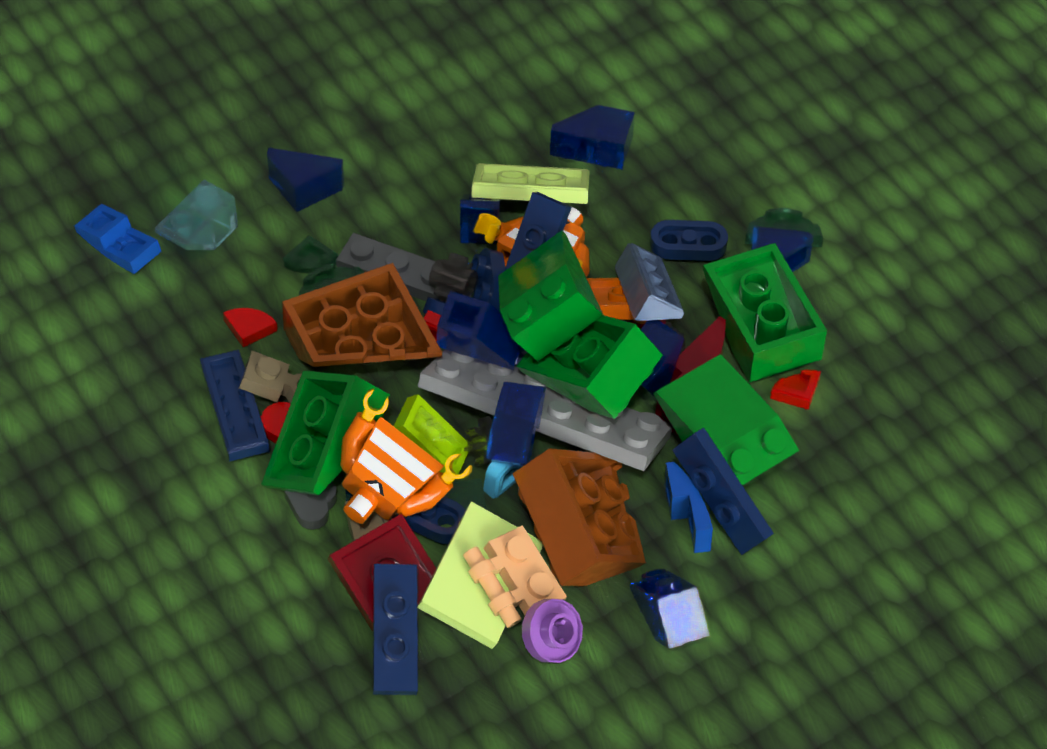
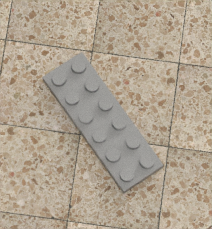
M450 344L442 352V357H437L420 373L418 383L419 388L645 471L670 439L673 428L671 423L663 421L654 413H641L628 407L621 411L615 419L591 412L522 373L511 362L498 357L492 358L483 355L465 344Z

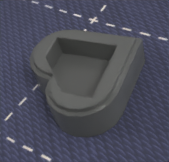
M333 482L320 495L284 490L285 499L302 527L314 530L321 528L327 523L329 509L335 505L337 500L336 486Z

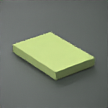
M478 163L472 182V198L530 201L532 192H539L562 203L588 204L590 171L577 168Z
M471 501L417 608L493 649L498 643L506 625L500 615L495 616L488 606L491 601L481 584H475L468 571L471 568L463 554L473 547H478L484 558L490 559L484 550L486 544L518 527ZM528 533L538 551L541 552L543 543ZM496 574L495 576L505 592L509 591L500 574Z

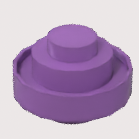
M543 599L534 603L526 612L522 622V638L525 648L535 659L541 662L561 663L570 659L577 652L582 641L583 625L580 615L573 605L565 600Z

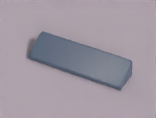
M628 243L615 265V270L633 319L636 321L682 318L684 311L662 258L633 243Z

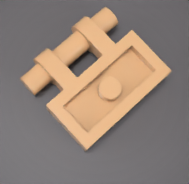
M523 525L486 544L484 550L490 559H485L478 547H473L463 554L471 568L468 571L475 584H481L491 601L488 606L495 616L500 615L507 628L515 626L522 620L515 607L519 606L523 614L526 615L529 608L543 599L565 600L567 597ZM496 574H500L509 591L505 592L495 576Z

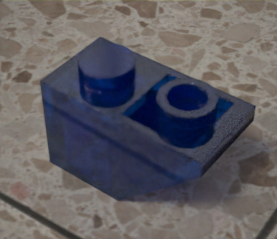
M597 105L553 124L550 138V155L623 170L633 139L635 112Z
M450 291L437 325L438 346L514 370L522 347L511 338L501 312L488 302Z
M666 569L648 571L641 575L642 580L630 584L631 592L657 642L671 649L709 636L697 586L666 571Z

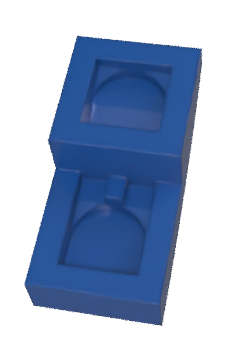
M100 204L74 226L76 232L91 246L133 274L137 273L161 252L157 239L132 228L127 215L104 204Z
M666 462L664 486L671 520L688 519L694 553L710 552L713 527L706 505L688 475L675 462Z

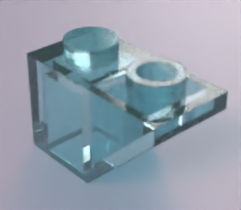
M203 180L155 227V232L185 250H215L238 227L235 196Z

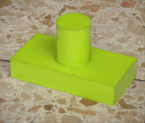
M419 394L407 397L394 427L444 465L440 471L441 473L446 471L445 463L451 455L461 454L452 464L453 471L459 474L472 445Z

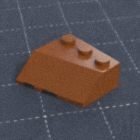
M393 263L282 301L284 331L299 360L313 367L442 357L440 347Z
M549 448L515 471L513 476L519 487V497L527 506L534 522L535 534L543 543L550 559V569L556 579L559 580L560 585L587 586L645 564L646 561L636 521L626 512L624 504L630 498L628 487L624 483H619L617 470L623 467L622 463L594 452Z

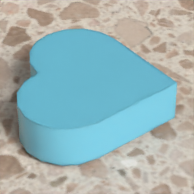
M506 451L500 453L486 470L483 491L492 499L498 498L516 483L513 473L526 465L528 461L516 451L510 454Z

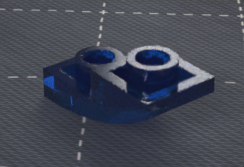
M512 382L503 383L487 447L486 459L488 461L524 466L530 462L535 430L540 427L545 387Z

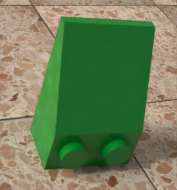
M562 230L498 275L500 312L510 336L537 361L603 316L568 237Z
M776 243L703 265V272L718 314L726 319L725 333L731 350L749 383L822 360L827 329Z
M603 315L539 361L527 352L516 367L522 373L587 410L615 419L627 407L630 398L642 382L652 374L655 365L663 354L636 324Z
M721 354L653 393L681 441L683 442L698 430L705 428L742 485L800 451L779 415Z
M303 371L261 485L266 488L320 495L342 471L340 466L342 439L356 414L363 412L365 409L363 406L365 394L369 390L374 389L372 395L368 398L369 405L374 409L381 408L384 405L387 396L389 398L390 394L356 375ZM384 413L375 415L374 420L377 422L380 417L383 418Z

